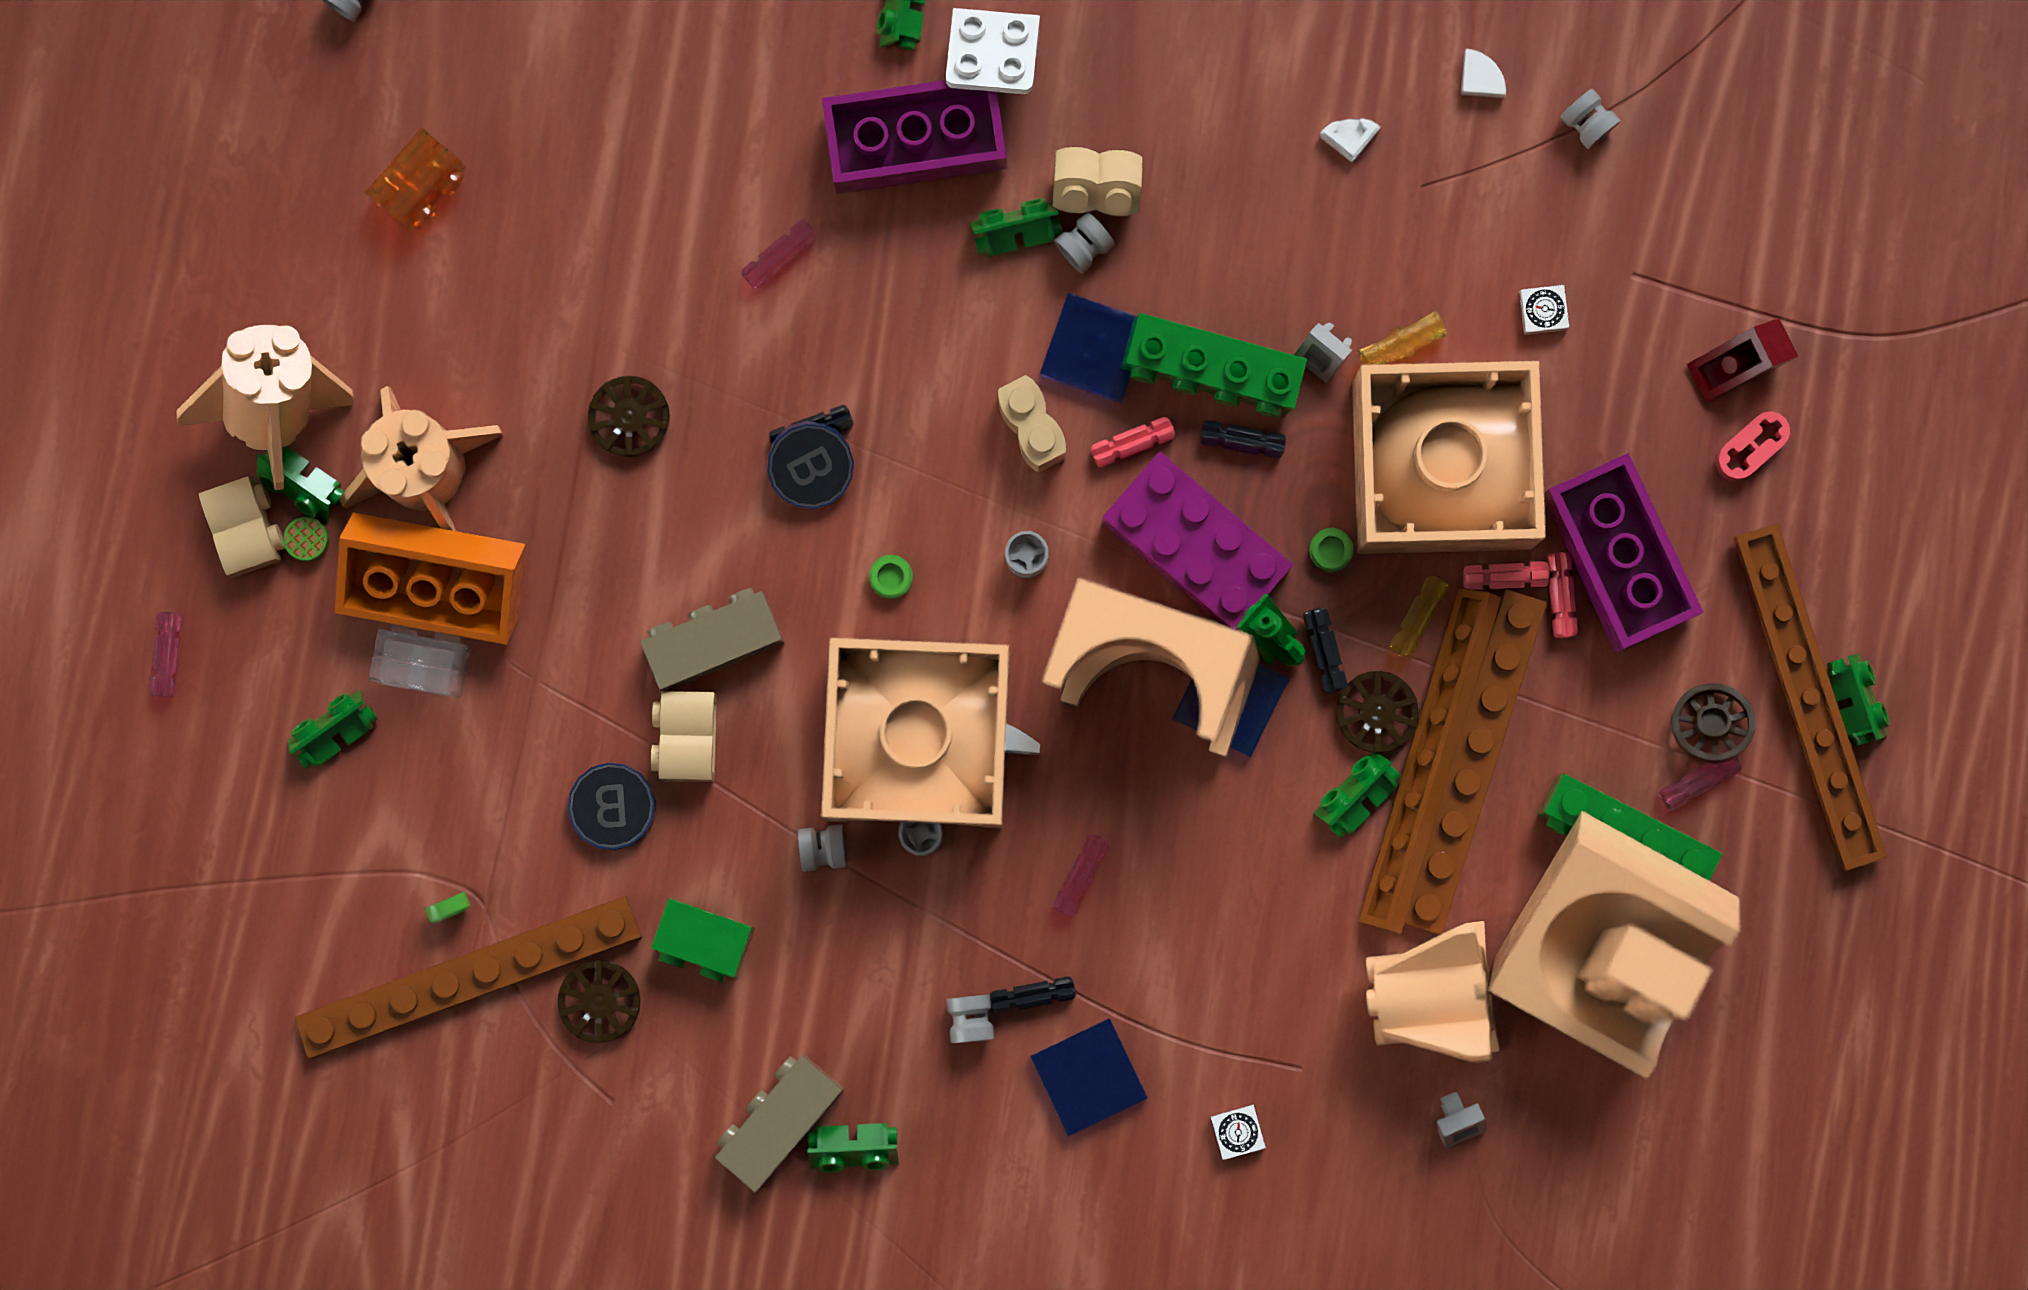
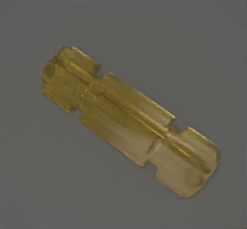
M1428 576L1420 588V591L1423 593L1414 599L1400 625L1403 628L1402 631L1396 632L1390 643V648L1403 657L1413 656L1419 645L1418 637L1424 636L1439 608L1436 605L1437 602L1443 601L1449 590V585L1436 576Z

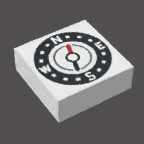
M1564 285L1520 290L1519 296L1524 335L1569 329Z
M1254 1105L1210 1116L1223 1160L1266 1148Z

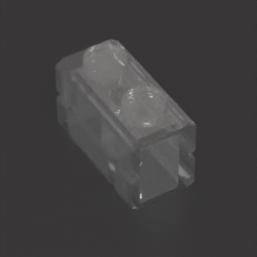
M392 624L391 631L378 630L374 656L372 657L369 672V681L376 684L461 698L470 655V647L459 644L461 636L435 632L433 639L417 636L418 628Z

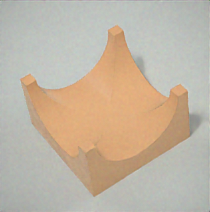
M1078 579L1043 682L1062 689L1066 681L1060 700L1079 707L1089 687L1101 675L1118 665L1131 661L1151 660L1174 666L1197 683L1202 705L1198 735L1211 740L1210 752L1227 758L1261 660L1252 637Z
M830 638L822 817L827 821L835 822L899 821L1002 828L1009 645Z

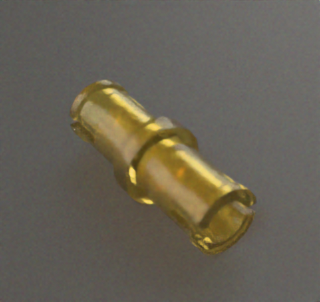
M1433 311L1430 315L1405 328L1401 326L1390 330L1389 336L1364 349L1358 350V356L1362 365H1389L1401 358L1408 360L1415 356L1416 350L1447 336V330L1439 314Z

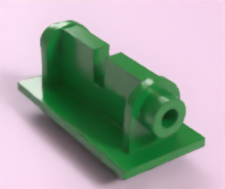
M885 0V7L881 10L877 21V32L881 34L879 48H885L899 41L898 48L908 51L915 50L916 43L921 42L924 12L912 10L909 7L910 3L924 5L926 0Z
M1038 198L1020 204L1021 209L1004 213L1003 209H992L978 215L979 220L970 221L974 235L982 233V237L974 238L978 255L987 253L988 257L1017 250L1014 234L1021 232L1025 247L1054 241L1055 236L1062 234L1059 218L1050 219V216L1059 214L1058 209L1053 207V201L1046 203L1044 198Z
M285 446L282 447L284 489L275 490L268 451L265 456L259 454L257 456L256 475L260 482L268 490L274 493L281 492L293 500L295 506L306 516L311 518L316 516L327 524L330 518L331 503L335 506L341 503L339 499L345 492L341 489L342 484L317 467L305 478L302 476V473L308 468L309 462Z
M1265 593L1256 604L1248 608L1243 619L1236 627L1241 633L1252 637L1259 655L1268 665H1271L1275 659H1278L1286 666H1298L1305 657L1304 647L1294 639L1298 632Z
M1860 653L1848 656L1850 662L1848 666L1845 665L1843 658L1827 663L1829 670L1827 674L1836 701L1851 697L1854 705L1839 710L1848 738L1852 739L1854 747L1871 742L1869 735L1871 732H1874L1876 740L1887 737L1885 728L1890 726L1887 710L1882 701L1876 703L1871 686L1876 685L1872 666L1868 660L1862 661Z
M360 690L352 695L343 693L328 704L326 708L328 712L315 721L312 718L304 720L291 731L292 737L288 739L289 752L293 755L298 750H301L302 752L296 755L302 766L306 770L312 765L317 768L341 751L340 746L333 738L334 735L339 733L349 745L373 729L372 723L378 720V717L369 705L361 709L364 701Z
M1371 753L1369 756H1365L1356 762L1351 769V775L1339 787L1331 789L1324 795L1320 802V807L1313 814L1328 824L1329 829L1340 839L1346 833L1350 836L1371 814L1361 802L1367 797L1374 806L1378 807L1399 786L1397 781L1402 776L1391 766L1392 763L1378 753Z
M888 1123L857 1125V1140L849 1141L848 1125L817 1126V1131H808V1157L811 1169L818 1168L822 1172L836 1173L843 1171L845 1167L863 1166L866 1170L878 1171L888 1168L889 1165L899 1164L897 1127H888Z

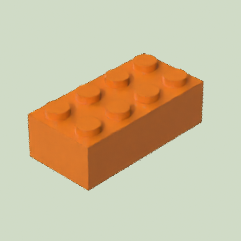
M353 512L339 538L335 613L507 645L519 619L526 544Z

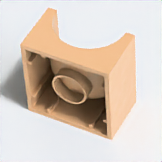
M1539 361L1360 366L1352 381L1357 554L1532 550L1545 539Z
M1582 811L1497 952L1489 991L1648 1079L1657 1064L1660 1048L1673 1019L1669 1023L1662 1020L1659 1023L1649 1021L1648 1024L1643 1023L1624 1012L1626 1004L1611 998L1609 1002H1606L1588 993L1585 990L1587 983L1577 978V975L1600 931L1627 925L1634 926L1705 966L1715 951L1724 943L1730 946L1739 932V897Z

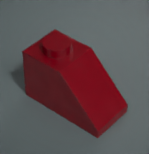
M1780 318L1752 327L1687 363V366L1705 402H1709L1777 369L1799 356Z

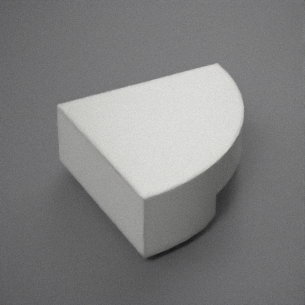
M1465 50L1461 95L1505 97L1506 85L1504 77L1498 66L1489 57L1475 50Z
M1345 119L1329 124L1320 132L1319 137L1353 163L1381 127L1367 119Z

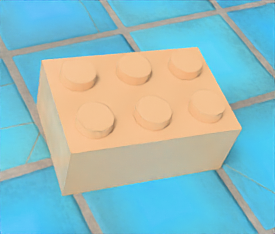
M1627 925L1600 931L1577 978L1587 983L1585 990L1588 993L1606 1002H1609L1611 998L1626 1004L1624 1012L1643 1023L1648 1024L1649 1021L1659 1023L1660 1020L1669 1023L1671 1019H1687L1712 969L1634 926Z

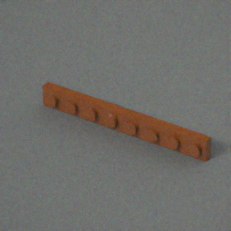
M1777 523L1735 536L1733 540L1842 871H1847L1888 858L1779 525Z
M1463 588L1458 589L1358 921L1360 923L1399 934L1402 932L1502 599L1492 593Z
M1508 589L1503 591L1501 597L1502 599L1404 922L1406 925L1437 935H1442L1547 605L1545 601Z
M623 896L295 1016L294 1019L308 1059L314 1058L639 939L642 936L628 896Z

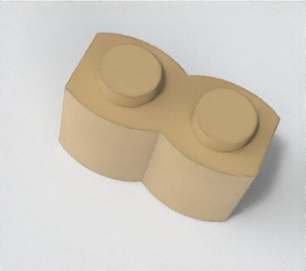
M1069 147L1056 151L1053 207L1070 213H1085L1095 209L1114 216H1128L1139 213L1142 189V156L1124 150H1112L1099 154L1093 150L1080 147Z
M1024 375L999 388L998 400L1001 415L1008 427L1018 434L1019 448L1027 464L1034 471L1040 473L1065 460L1066 442L1063 432L1056 421L1046 414L1045 399L1038 385L1030 377Z
M247 476L199 493L201 505L213 534L214 543L226 576L234 578L282 561L280 550L285 549L284 540L278 525H270L266 509L271 508V501L263 483L257 485L255 479Z
M662 691L661 701L653 702L652 724L653 727L660 728L659 745H652L651 770L659 771V779L661 781L714 782L717 695L714 692Z

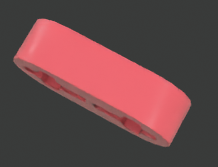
M1764 412L1746 425L1717 453L1715 465L1720 476L1735 482L1741 481L1755 472L1788 441L1790 427L1786 418L1776 412ZM1761 422L1765 426H1769L1772 423L1777 426L1778 430L1774 434L1777 442L1770 438L1758 446L1753 441L1763 431L1759 425ZM1747 447L1752 453L1742 462L1746 469L1743 471L1737 467L1731 470L1727 466L1731 459L1727 454L1728 451L1735 455Z

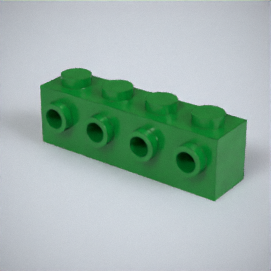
M1139 312L1133 320L1121 369L1131 371L1130 378L1140 382L1154 384L1157 378L1173 383L1172 389L1177 392L1189 395H1197L1198 390L1215 394L1213 400L1218 403L1238 407L1240 402L1255 405V412L1258 414L1280 418L1281 413L1288 414L1295 409L1307 359Z
M1565 773L1556 776L1537 814L1548 820L1545 825L1546 827L1567 837L1583 811L1710 881L1723 853Z

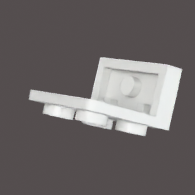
M953 8L946 84L951 88L1015 94L1030 93L1033 89L1035 60L1038 51L1040 16Z

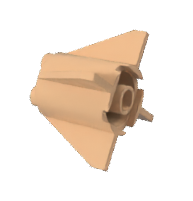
M260 325L247 327V329L230 335L227 347L223 352L222 366L176 410L178 426L223 421L227 432L233 437L235 434L240 440L245 441L246 446L255 450H268L275 490L284 489L282 447L290 445L296 440V435L302 431L303 427L305 429L308 423L309 410L353 405L354 396L349 386L309 354L306 344L299 338V334L294 328L289 326Z
M389 386L380 389L383 417L373 423L371 428L362 437L361 459L364 468L341 495L339 500L342 506L348 508L383 492L405 507L422 511L429 510L441 529L456 531L444 504L455 497L463 475H465L466 464L463 454L503 436L500 427L493 425L446 431L440 424L421 411L401 410Z
M1484 921L1465 923L1406 953L1367 957L1366 964L1369 983H1375L1373 989L1367 990V1004L1370 1017L1378 1016L1379 1018L1374 1019V1033L1377 1046L1408 1043L1472 1062L1491 1060V1052L1500 1051L1493 1016L1492 994H1489L1488 980L1490 978L1486 958Z

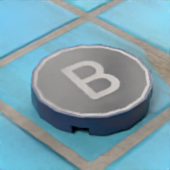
M804 421L787 427L776 436L768 453L767 472L772 487L784 501L798 508L817 509L832 504L845 493L853 477L854 460L848 442L838 430L821 423Z
M604 763L591 767L578 777L569 794L568 813L572 827L584 841L600 849L619 850L633 846L647 833L655 819L656 800L652 786L640 772L625 764Z

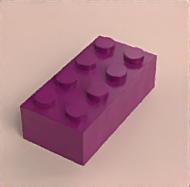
M946 80L822 98L836 194L1007 169V156L997 92L951 88L946 84Z
M1160 451L1102 517V524L1222 627L1234 631L1239 630L1236 626L1243 619L1248 608L1256 604L1265 593L1269 595L1293 566L1291 562Z
M1629 453L1558 484L1544 493V502L1568 553L1571 555L1572 562L1615 653L1704 613Z

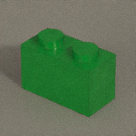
M668 898L651 949L661 952L658 960L683 968L685 962L688 961L702 966L700 975L725 983L727 975L738 978L755 928Z

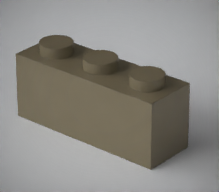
M752 588L742 590L728 597L730 604L714 610L712 605H707L688 614L690 621L673 627L672 622H666L648 630L649 638L640 641L659 689L661 691L673 690L785 643L763 591L754 594Z
M805 1054L797 1061L790 1056L774 1074L779 1083L769 1094L761 1090L745 1108V1111L750 1114L745 1123L740 1128L732 1124L716 1143L722 1150L715 1158L754 1192L760 1189L844 1090L840 1084Z

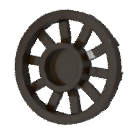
M621 376L605 382L594 394L588 407V423L593 437L606 451L620 457H638L649 453L662 442L669 428L670 410L666 398L657 386L641 377ZM624 384L625 399L620 400L612 388ZM631 384L644 386L635 400L632 399ZM649 391H652L659 401L643 407L641 403ZM606 393L615 403L613 408L599 404L601 398ZM662 408V421L647 418L648 412ZM596 410L611 414V419L596 423ZM646 424L659 428L657 435L652 440L643 430ZM614 425L616 428L606 441L598 430ZM621 433L625 434L626 449L613 446ZM638 433L646 445L633 449L632 435Z
M1384 671L1366 672L1352 679L1340 693L1336 706V719L1343 736L1356 748L1370 753L1389 752L1404 744L1413 734L1419 716L1417 698L1410 686L1400 677ZM1374 678V695L1370 696L1361 682ZM1381 679L1394 683L1385 696L1381 695ZM1354 686L1364 698L1362 703L1346 698ZM1400 687L1408 699L1393 703L1391 698ZM1344 705L1359 709V714L1344 719ZM1408 705L1411 706V719L1395 714L1396 709ZM1362 721L1364 726L1356 737L1353 736L1347 725ZM1392 721L1409 725L1401 737L1391 725ZM1386 728L1395 741L1389 745H1382L1381 729ZM1369 729L1374 730L1375 746L1361 742Z
M1716 683L1699 685L1687 691L1678 700L1672 716L1673 735L1681 749L1691 759L1713 764H1720L1736 757L1738 758L1750 745L1756 726L1755 714L1749 701L1734 688ZM1707 693L1708 705L1701 707L1694 698ZM1714 693L1728 696L1723 705L1715 704ZM1736 701L1743 711L1731 715L1728 709ZM1688 703L1697 713V717L1681 714L1683 707ZM1747 718L1748 730L1731 726L1733 722ZM1679 721L1695 724V728L1681 733ZM1731 733L1745 738L1736 746L1728 734ZM1699 734L1700 739L1694 747L1685 740ZM1722 740L1731 751L1719 754L1718 741ZM1706 741L1711 742L1712 754L1700 751Z
M593 960L577 966L565 977L559 989L558 1010L560 1018L572 1034L588 1042L604 1043L623 1036L634 1025L640 1012L641 995L635 979L625 968L611 961ZM602 967L616 971L607 985L602 984ZM595 968L594 985H591L582 972L586 969ZM622 975L630 988L615 992L612 988ZM575 977L586 989L583 993L568 988ZM632 994V1008L618 1004V998ZM566 995L581 999V1004L566 1009ZM583 1010L586 1014L578 1025L575 1026L568 1015ZM615 1010L630 1015L622 1027L612 1015ZM591 1018L595 1019V1035L582 1032ZM607 1018L615 1032L602 1035V1019Z

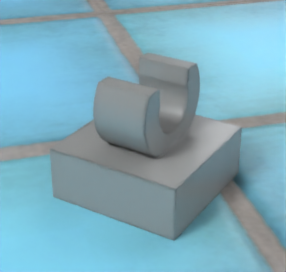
M1318 323L1294 354L1306 358V367L1325 383L1331 379L1352 351L1349 348L1352 343L1349 337L1341 342L1330 333L1334 327L1332 323H1327L1324 326Z
M1457 1092L1440 1098L1442 1102L1441 1107L1446 1117L1438 1120L1437 1125L1438 1133L1446 1149L1486 1132L1485 1118L1478 1103L1464 1109Z

